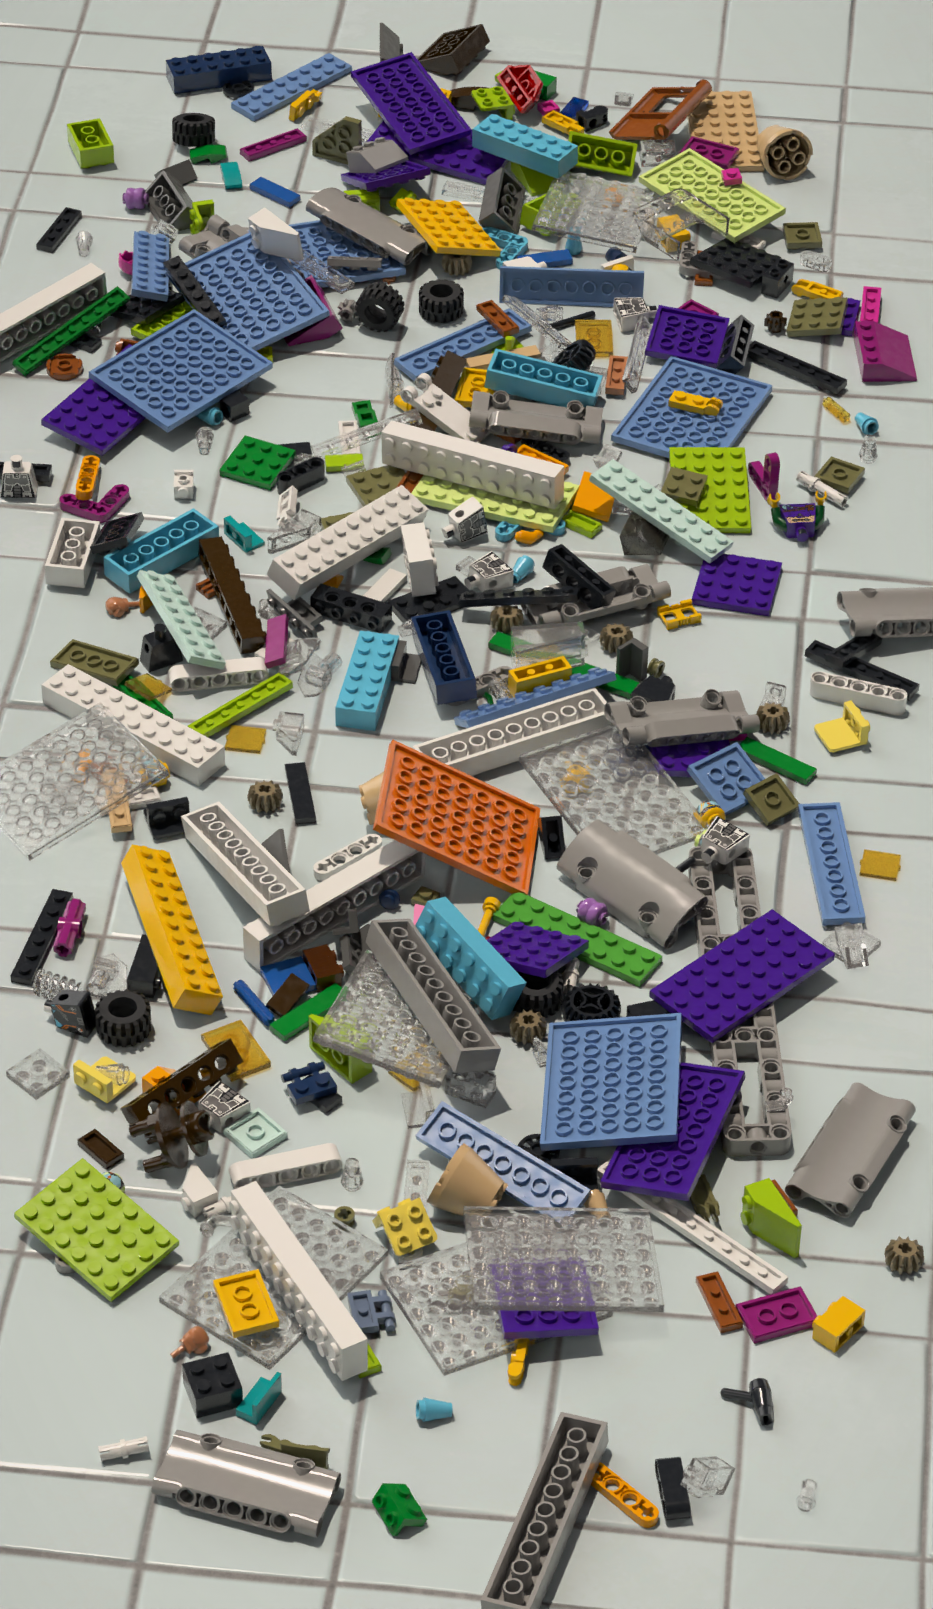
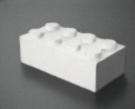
M61 518L45 564L46 584L85 588L96 554H92L90 546L100 532V521Z
M424 522L401 525L404 561L412 597L436 594L435 586H439L438 575L436 574L437 562L429 529L425 530Z

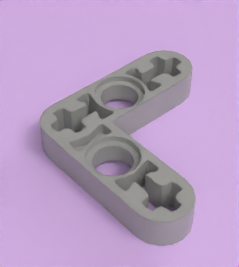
M693 241L682 242L679 272L687 276L699 274V277L709 278V275H712L713 279L727 280L690 265V259L697 254L698 246Z

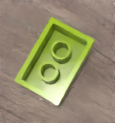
M100 118L67 124L68 143L80 168H91L93 166L114 163V146Z

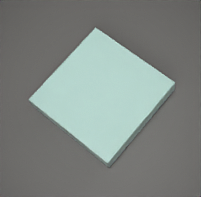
M259 1107L223 1129L224 1135L251 1159L258 1157L288 1138L287 1132Z

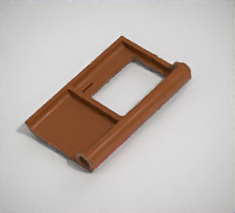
M702 79L696 83V87H652L609 131V134L617 140L667 139L711 93L712 86L709 81ZM666 98H684L672 112H653Z

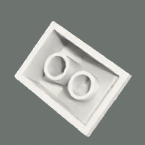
M265 207L248 218L249 231L252 236L251 242L256 249H260L262 252L298 261L304 260L300 235L296 230Z

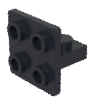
M187 797L146 805L143 814L153 839L185 833L181 816L190 813Z
M597 1158L551 1159L550 1166L590 1190L598 1189Z

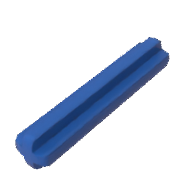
M243 980L234 982L233 989L265 1026H270L275 1021V1016Z

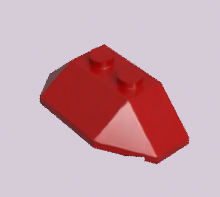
M508 65L496 77L520 113H528L539 101L543 82L532 66Z

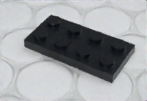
M142 512L107 521L90 546L92 554L99 553L102 555L108 553L110 549L117 548L120 550L128 547V544L144 520Z
M456 576L440 581L439 586H435L436 594L412 597V592L389 600L388 604H392V612L407 628H411V617L447 610L453 612L464 608L459 607V598L461 593L469 591V589Z

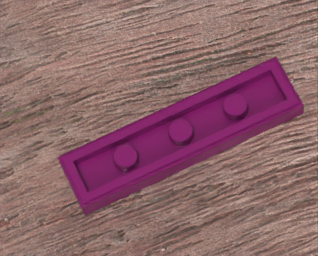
M296 128L240 149V154L250 162L306 142L307 136Z
M286 614L268 619L265 649V665L267 669L286 663L289 621Z

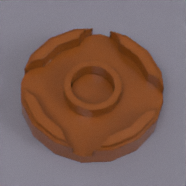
M57 354L53 359L47 361L46 371L51 378L56 380H71L82 373L83 363L80 358L77 359L73 354Z

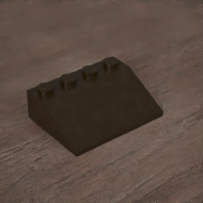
M483 24L445 32L417 60L425 70L444 75H458L463 71L464 67L470 64L472 59L478 56L480 51L486 48L485 46L490 40Z

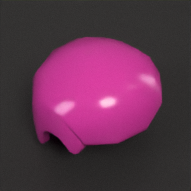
M125 250L123 254L119 253V267L124 273L132 275L133 252Z

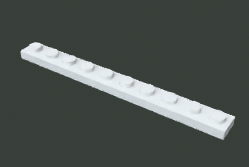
M611 1158L598 1168L597 1176L602 1179ZM620 1191L769 1294L777 1293L788 1283L787 1275L676 1200Z

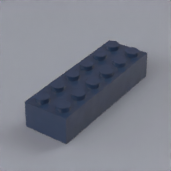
M253 46L251 48H238L231 51L223 50L217 53H205L196 56L189 55L182 58L174 57L166 60V78L173 93L180 94L221 88L225 83H230V86L245 80L251 83L272 80V65L264 47Z
M450 610L411 617L412 636L437 705L477 698L476 678Z

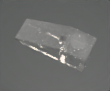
M304 509L299 511L267 538L268 553L274 554L293 548L321 532V517Z

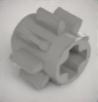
M346 298L344 302H340L337 307L340 309L338 315L343 320L352 322L354 318H358L355 314L356 301Z

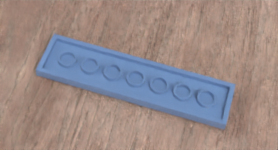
M330 53L325 54L231 102V109L255 122L294 102L307 90H317L350 73L352 66Z
M134 231L131 296L167 302L169 277L166 274L167 271L164 269L163 262L169 260V237L163 234H149L146 231Z
M500 266L499 303L613 307L614 298H643L644 271Z
M510 308L504 310L520 327L519 333L511 336L517 338L532 331L530 323ZM484 319L395 358L394 365L415 381L422 373L431 376L435 366H437L436 363L440 355L444 356L447 350L463 358H470L504 344L505 338Z
M595 667L589 669L588 673L581 675V673L573 674L566 681H563V679L552 681L551 686H537L533 688L532 692L522 691L516 693L515 697L508 699V697L496 700V704L490 705L486 703L479 705L477 710L471 711V709L459 712L460 715L454 717L455 725L470 728L617 680L615 672Z
M840 802L798 804V813L822 925L864 924L866 917Z
M443 1101L415 1135L418 1141L449 1160L452 1159L461 1145H468L508 1184L504 1193L566 1229L586 1202L588 1196L591 1195L589 1188Z

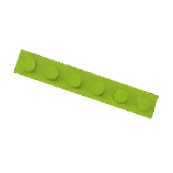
M279 672L187 727L206 737H210L292 689L293 681Z

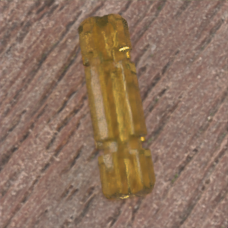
M831 397L823 399L822 405L840 421L845 423L850 420V413Z

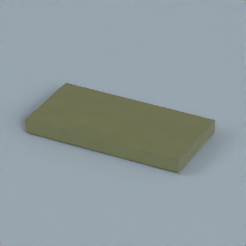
M72 639L50 661V665L61 670L69 664L101 682L118 686L139 665V659Z

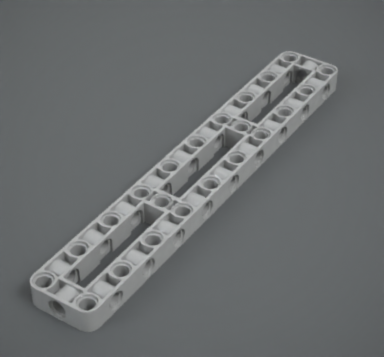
M701 846L693 847L689 851V857L693 856L696 858V863L688 868L689 879L693 887L709 899L705 909L694 916L699 957L734 935L720 934L713 874H729V876L733 877V895L735 906H737L738 931L761 917L753 854L749 847L746 852L726 865L716 860L709 864L705 863L701 858ZM772 1002L750 1017L751 1026L736 1027L714 1043L709 1042L713 1067L738 1070L737 1058L758 1059L757 1073L759 1088L763 1094L762 1110L764 1124H745L740 1088L720 1132L723 1152L729 1156L785 1155L790 1150L792 1130L774 1003Z

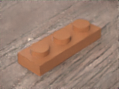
M610 355L605 394L624 395L628 357Z

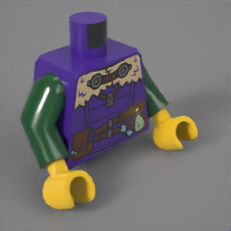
M816 491V506L815 503L783 504L778 507L780 494L777 492L775 495L776 500H773L770 493L767 502L772 506L771 515L774 526L784 532L786 538H797L799 542H805L808 538L813 537L814 531L818 530L824 522L825 506H823V503L826 501V491L823 498H819L817 496L818 491Z

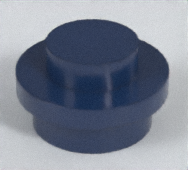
M387 889L379 895V902L385 909L393 910L400 904V896L396 890Z

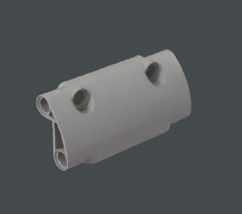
M331 187L316 193L306 204V211L320 218L323 225L383 258L391 256L396 261L408 265L420 252L429 256L434 251L414 226H405L361 202V198L358 195H348L337 188Z
M648 564L633 567L629 570L620 566L597 572L599 576L616 589L611 605L591 610L578 599L577 602L527 604L521 605V608L529 622L539 631L545 632L560 627L572 629L576 626V623L633 607L644 609L648 606V603L670 598L671 588L667 581L658 583ZM556 583L546 587L562 589L564 586L561 583Z
M600 819L594 820L575 837L557 863V870L573 880L578 891L589 898L595 899L597 902L604 903L610 914L641 937L651 938L665 949L670 948L675 943L678 936V928L703 911L709 901L706 895L693 887L691 880L685 874L622 830L616 832Z

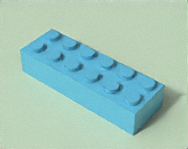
M491 114L472 129V147L557 179L578 163V145L502 118L496 114Z
M495 349L487 369L484 387L495 391L502 390L510 395L561 407H567V404L572 400L581 402L583 407H595L603 375L571 367L567 368V366Z
M193 508L130 542L128 547L120 550L117 549L104 556V575L130 594L142 586L137 578L139 570H151L157 574L165 575L199 556V539L219 537V526Z
M370 631L359 632L335 707L336 726L376 731L391 682V664L399 641L398 635Z
M446 897L427 901L415 926L449 975L491 1020L510 1015L527 982Z

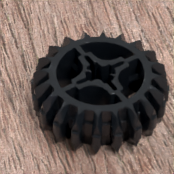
M579 339L558 353L559 355L554 358L552 363L585 371L595 359L596 350L587 340Z
M581 983L580 987L573 986L572 991H567L566 996H564L562 1002L563 1018L565 1022L620 1018L621 1004L619 997L615 995L614 990H609L607 986L600 987L599 983L597 985L589 983L586 986Z

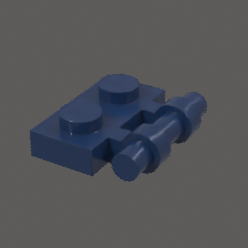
M323 1061L318 1063L311 1062L306 1067L289 1069L288 1073L281 1074L283 1083L292 1082L287 1084V1092L296 1106L337 1092V1085L328 1071L319 1073V1071L325 1070ZM310 1075L309 1078L303 1080L300 1079L301 1077Z

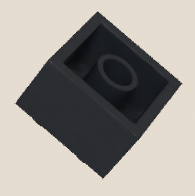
M229 1352L182 1364L183 1384L196 1418L235 1409L243 1401L242 1385Z

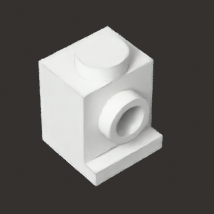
M174 470V499H193L194 471Z

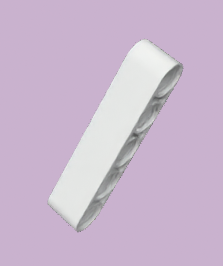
M262 657L225 660L224 669L197 664L175 665L168 671L171 689L176 692L260 684L268 679L269 674L265 665V659Z
M820 671L814 672L811 675L809 693L814 698L840 704L852 700L856 707L896 716L903 715L906 712L907 692L903 689Z
M326 1143L239 1161L232 1164L228 1171L234 1189L254 1181L262 1189L333 1174L341 1170L343 1163L337 1146L333 1143Z

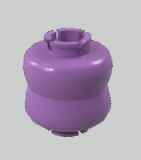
M127 188L126 193H123V204H126L128 209H144L146 204L149 203V194L145 192L144 188Z
M586 898L577 905V918L589 925L598 927L604 925L608 919L606 917L609 916L607 906L593 898Z

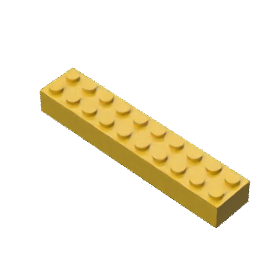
M132 844L121 865L172 1006L176 1009L212 1015L223 995L170 853L164 850Z

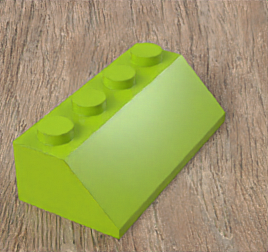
M570 131L568 141L578 145V163L575 166L632 177L638 144Z

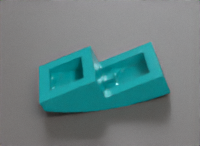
M220 163L225 190L242 188L238 163Z

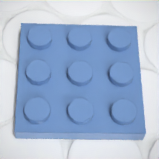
M738 742L689 765L687 768V772L709 800L716 802L722 808L725 816L750 804L743 795L744 790L765 779Z

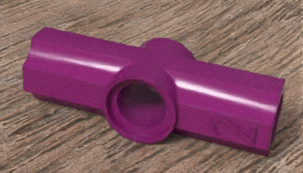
M73 898L71 901H68L63 917H59L57 936L53 950L61 957H67V955L72 954L76 939L81 937L82 920L86 912V904L80 899Z

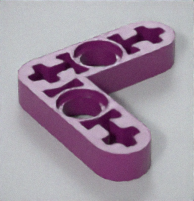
M774 452L765 455L764 467L760 461L748 463L749 475L766 501L770 493L771 498L776 500L775 495L778 492L780 459L778 454Z
M124 484L115 485L98 503L91 500H79L73 494H63L59 498L60 509L91 521L104 523L130 498L129 487Z

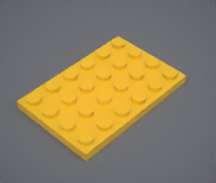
M412 198L397 199L396 206L436 253L500 257V248L459 201L445 202L439 199L429 201L423 198L420 200H413Z

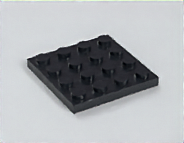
M725 238L691 257L690 265L750 289L762 282L763 274L781 257L769 254L763 249L754 248L748 243L739 241L734 243Z

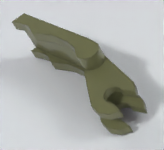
M702 1174L690 1197L696 1214H700L705 1221L710 1223L709 1218L711 1214L714 1221L719 1222V1203L712 1193L705 1174Z
M271 1434L261 1436V1439L270 1440V1442L260 1441L262 1448L299 1458H307L312 1460L317 1467L329 1468L328 1453L330 1448L295 1444L286 1439L280 1440Z

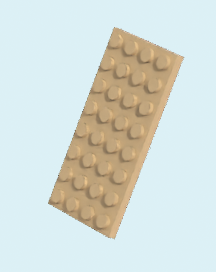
M711 91L687 117L690 138L694 136L739 148V154L729 168H739L740 172H763L764 165L757 148L759 132L751 91Z

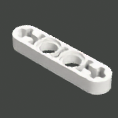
M368 834L318 861L313 867L314 878L318 881H324L333 874L361 860L366 855L373 853L382 847V838L377 834ZM353 851H359V852H361V854H359V855H354V854H351V852H353ZM342 860L344 863L337 864L335 861Z

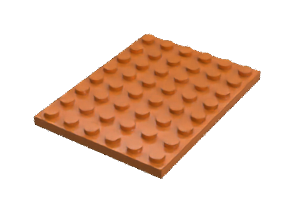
M392 740L388 747L373 830L511 894L520 892L528 895L538 830L537 819L540 816L541 808L400 742Z

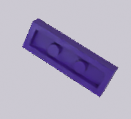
M848 298V307L842 332L836 335L852 337L861 300Z

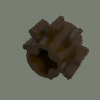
M771 311L764 319V326H768V330L771 333H779L787 325V318L783 317V313L780 311Z

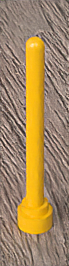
M487 897L482 906L484 915L478 931L483 937L494 912L496 913V910H499L501 902L495 897Z

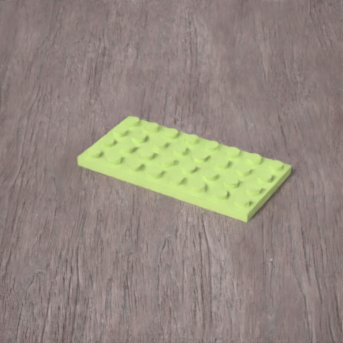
M690 148L639 176V183L734 243L786 214L785 207L743 181L742 184L725 186L721 177V170L724 169Z
M423 475L412 491V494L424 505L451 511L469 498L474 497L483 506L485 518L501 522L507 521L510 524H519L523 527L553 533L575 500L579 485L564 482V498L555 509Z

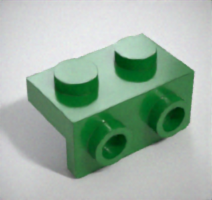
M382 1483L372 1499L374 1507L392 1536H398L403 1526L423 1527L427 1521L421 1507L406 1484Z

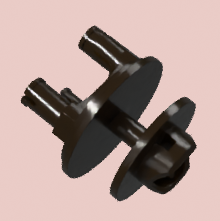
M185 1101L181 1104L179 1118L174 1108L169 1103L163 1102L157 1106L155 1114L149 1115L147 1119L130 1123L129 1132L133 1138L144 1134L145 1139L149 1138L146 1142L149 1145L158 1142L162 1152L159 1156L143 1160L145 1172L151 1173L171 1167L177 1169L185 1168L189 1157L188 1145L196 1156H205L208 1152V1141L214 1138V1135L209 1130L210 1114L206 1110L199 1111L193 1102Z

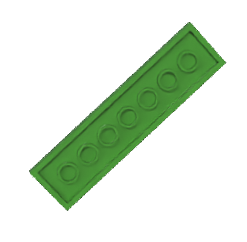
M520 892L512 893L500 906L499 910H496V913L494 912L493 921L506 927L513 922H522L527 926H540L544 930L560 931L565 935H577L582 939L589 940V948L576 958L638 987H641L662 963V955L598 926L589 925L569 913Z

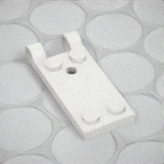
M426 373L420 374L415 379L416 387L424 391L420 397L413 386H407L400 393L401 399L404 402L412 405L453 437L480 443L490 434L488 429L469 427L470 412L434 385L431 377Z

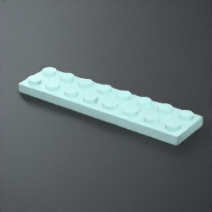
M614 459L590 475V482L708 563L713 562L729 550L734 543L726 535Z
M139 570L138 580L187 662L224 669L226 664L224 658L178 585L175 577L170 574H157L151 570Z

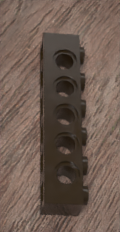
M231 1038L220 1041L120 1108L129 1124L147 1119L149 1115L155 1114V1110L160 1103L167 1102L165 1094L169 1099L167 1103L178 1110L181 1104L188 1101L192 1096L196 1098L205 1093L204 1088L208 1085L212 1087L218 1081H222L220 1077L226 1074L228 1076L238 1070L237 1066L244 1061ZM215 1060L218 1063V1068L215 1066ZM199 1072L201 1073L202 1079L199 1078ZM182 1083L185 1085V1091L182 1088ZM148 1106L151 1107L152 1113L149 1112Z

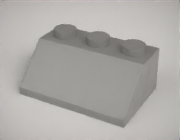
M385 137L375 138V141L365 142L364 146H355L353 150L346 152L350 173H377L409 160L408 156L393 140H385Z

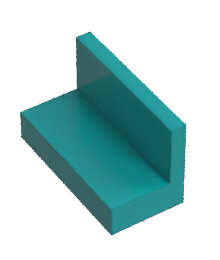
M230 515L224 518V534L245 553L265 545V541L244 522L239 524Z
M277 1372L271 1380L260 1377L237 1407L236 1416L257 1425L282 1393L281 1373Z

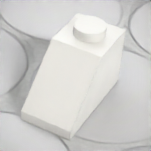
M191 1164L182 1187L183 1198H181V1204L185 1211H189L196 1218L203 1215L202 1208L218 1202V1191L197 1164Z

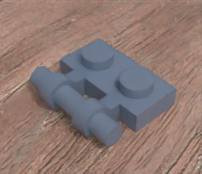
M371 1290L347 1293L351 1316L364 1334L379 1332V1324H383L388 1332L395 1330L394 1323L396 1318L395 1314L391 1312L392 1301L390 1296L387 1295L386 1290H380L378 1296L372 1297ZM375 1308L381 1309L382 1312L376 1313Z

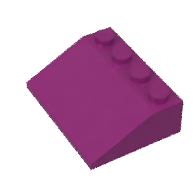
M312 275L304 279V281L327 307L330 316L284 337L288 346L327 339L343 329L322 288Z
M855 321L854 344L862 382L917 381L908 335L875 321Z

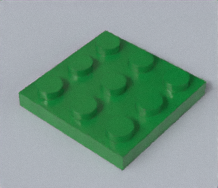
M245 435L222 465L219 473L220 476L271 491L277 483V475L286 470L295 458L296 450Z

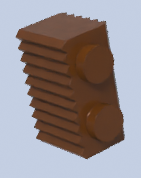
M328 944L302 950L303 960L316 984L317 992L327 989L334 983H337L339 986L342 985L344 969L341 964H337L336 953L334 950H330Z

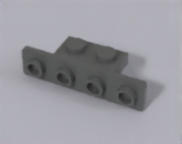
M271 589L266 591L268 595L267 602L273 609L276 608L280 615L286 614L295 629L299 628L306 639H311L314 643L319 641L314 627L323 621L321 614L301 597L286 603Z
M369 924L360 928L359 932L353 933L352 937L348 934L340 937L342 967L347 974H351L357 979L358 990L361 996L378 987L375 955L365 942L370 927Z

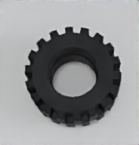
M184 113L175 116L172 119L173 142L187 147L212 144L215 141V119L202 113Z
M437 279L429 281V283H425L420 287L419 313L426 320L434 323H449L461 317L464 311V292L459 284H456L454 281Z
M375 282L374 285L372 283L369 284L368 287L364 288L355 305V314L359 317V322H363V326L369 327L372 331L377 330V332H381L383 330L387 332L389 329H393L404 311L405 304L402 301V295H399L397 289L394 290L393 286H387L386 283L379 284V282Z
M558 970L547 978L516 971L527 983L513 1011L521 1013L523 1009L526 1012L532 1009L534 1013L540 1012L541 1016L548 1018V1015H554L555 1011H559L560 1005L563 1002V979Z
M127 989L124 991L115 990L114 993L109 992L107 996H102L100 1001L96 1003V1031L99 1034V1038L104 1040L106 1044L111 1043L114 1047L134 1046L137 1042L141 1043L144 1041V1038L149 1036V1032H151V1007L143 994L139 995L137 991L130 992Z

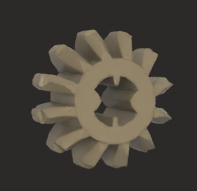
M444 254L442 259L444 272L456 276H463L464 273H469L472 266L471 256Z
M517 605L495 606L490 615L492 629H496V632L510 633L512 635L513 632H519L524 624L522 610L518 609Z
M616 623L614 625L607 624L606 627L602 628L599 639L600 645L604 651L609 650L610 654L613 652L617 653L619 646L633 639V632L630 631V627H624L623 623L620 625Z
M765 702L764 706H759L756 713L759 717L760 729H763V733L770 732L772 735L773 732L780 734L781 731H786L790 722L787 707H782L781 703L774 704L773 702L768 704Z
M263 780L261 783L256 781L255 785L250 786L247 794V800L251 809H257L258 813L261 811H265L266 814L268 811L275 812L276 808H280L283 799L282 789H280L279 784H274L272 780L269 782Z
M523 1009L521 1013L515 1012V1015L511 1018L510 1034L512 1038H515L516 1043L523 1042L524 1046L527 1043H531L534 1046L535 1041L541 1042L547 1033L545 1017L541 1016L540 1012L534 1013L532 1009L526 1012Z
M900 1236L897 1240L891 1239L889 1245L885 1248L886 1266H890L891 1272L899 1271L900 1275L906 1272L910 1275L912 1271L918 1272L920 1266L924 1263L923 1246L919 1245L917 1240L911 1241L909 1236L906 1239H902Z

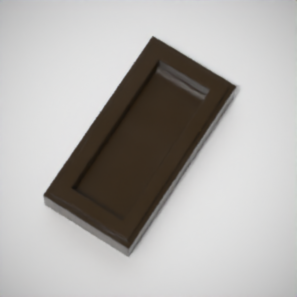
M291 973L267 1002L266 1007L282 1017L292 1010L309 989L310 985Z
M96 1129L77 1139L78 1146L106 1170L124 1159V1153Z

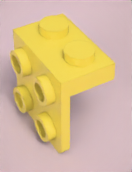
M850 700L844 702L842 718L816 724L814 731L828 751L833 753L867 744L870 724L868 720L864 719L860 709Z
M106 1056L100 1058L92 1066L87 1065L81 1060L73 1064L74 1083L107 1104L136 1081V1075Z
M420 1197L412 1201L410 1198L405 1199L392 1209H390V1206L383 1208L377 1212L378 1215L372 1220L376 1229L383 1226L396 1256L405 1255L437 1240V1234Z

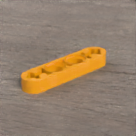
M88 455L82 460L75 489V497L79 500H90L93 497L100 469V459L97 456Z
M600 1462L597 1469L599 1475L595 1473L591 1486L644 1528L654 1527L658 1523V1508ZM609 1484H615L619 1488L617 1490L611 1491L608 1490L606 1486ZM627 1498H632L636 1503L627 1505L623 1501Z

